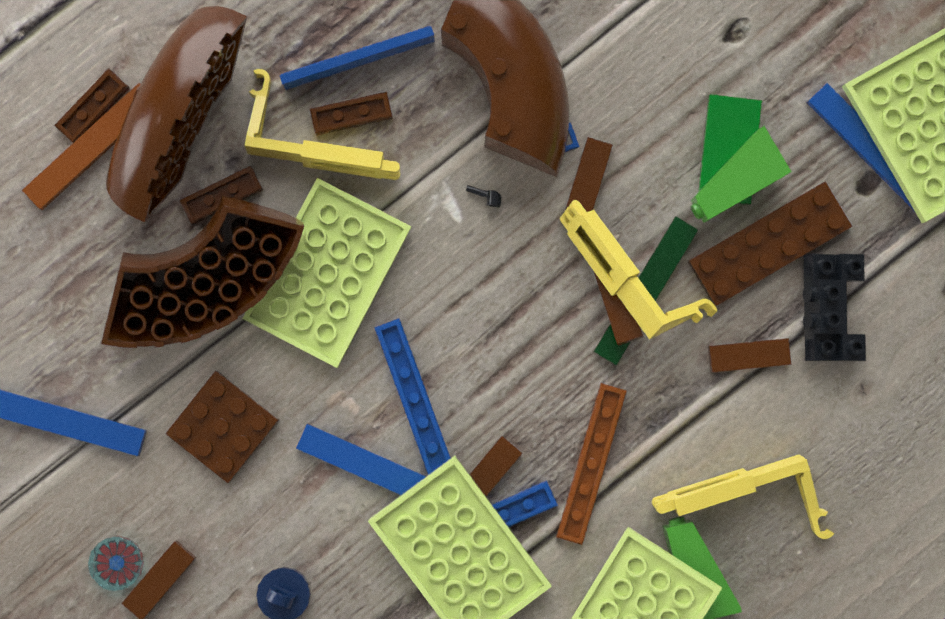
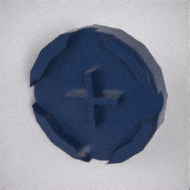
M280 567L273 569L262 578L258 585L256 597L259 608L270 619H296L303 614L309 605L311 590L307 579L302 573L294 568Z

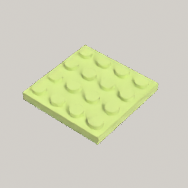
M628 527L571 619H703L722 587Z

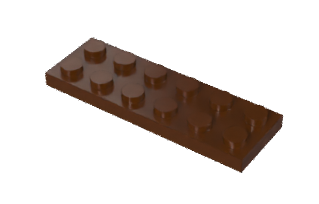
M825 181L689 260L688 263L710 300L717 306L848 230L852 225Z

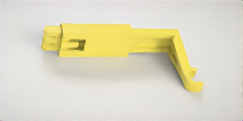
M253 70L257 78H264V84L260 91H255L254 89L249 91L250 96L255 99L244 145L249 155L302 162L303 167L372 178L392 180L400 178L399 163L384 160L383 152L303 140V144L262 138L271 79L265 70Z
M573 200L565 210V213L561 215L560 221L567 229L569 238L612 296L617 294L649 339L689 319L698 323L703 318V314L699 309L705 310L710 317L717 312V308L712 301L701 299L664 314L637 277L640 273L594 210L586 212L579 201Z
M801 455L792 456L749 471L741 468L667 492V494L652 499V505L658 513L663 514L675 510L678 516H682L756 492L755 487L795 475L813 533L821 539H828L834 535L828 529L820 531L818 519L821 516H826L828 511L819 509L807 459Z

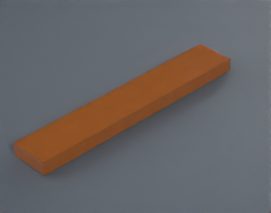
M140 83L22 189L40 210H44L116 143L125 116L133 101L134 93L140 86Z
M600 383L557 531V538L583 545L627 390Z

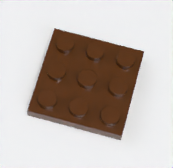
M215 371L165 434L226 483H230L279 419L220 372Z

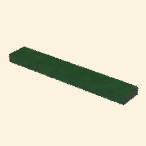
M677 216L672 220L638 277L655 301L698 232V229ZM610 323L593 352L612 364L617 365L631 342L618 346Z

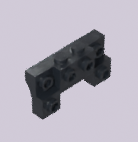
M864 254L804 255L803 325L805 327V361H866V334L847 333V282L865 281Z

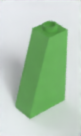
M765 126L758 129L690 200L693 204L690 206L691 210L698 220L702 219L703 223L707 222L792 172Z
M684 517L669 519V524L663 525L669 553L722 587L703 619H715L742 612L741 606L693 522L685 520Z

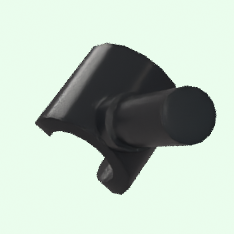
M467 185V192L487 197L486 206H501V195L497 191H486Z

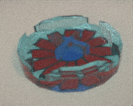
M122 536L108 537L98 543L91 551L88 561L89 573L103 589L112 591L123 590L135 583L142 574L144 566L143 554L138 545L129 538Z

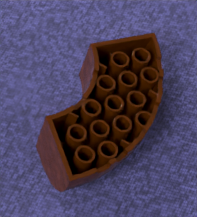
M453 0L441 28L442 46L453 51L471 65L484 86L490 106V121L485 134L484 147L557 177L568 139L569 101L564 72L548 35L538 20L520 0Z
M220 6L204 7L191 13L170 36L150 66L142 83L136 89L133 101L113 148L106 178V188L110 198L128 215L145 223L183 180L186 165L191 151L188 149L192 146L196 135H199L213 101L216 102L222 92L232 81L247 20L246 15Z
M222 195L216 212L201 232L185 244L155 254L123 252L101 344L122 348L164 347V345L179 342L185 343L201 338L202 335L231 324L251 307L253 308L262 300L267 291L279 280L298 247L304 224L295 217L275 209Z

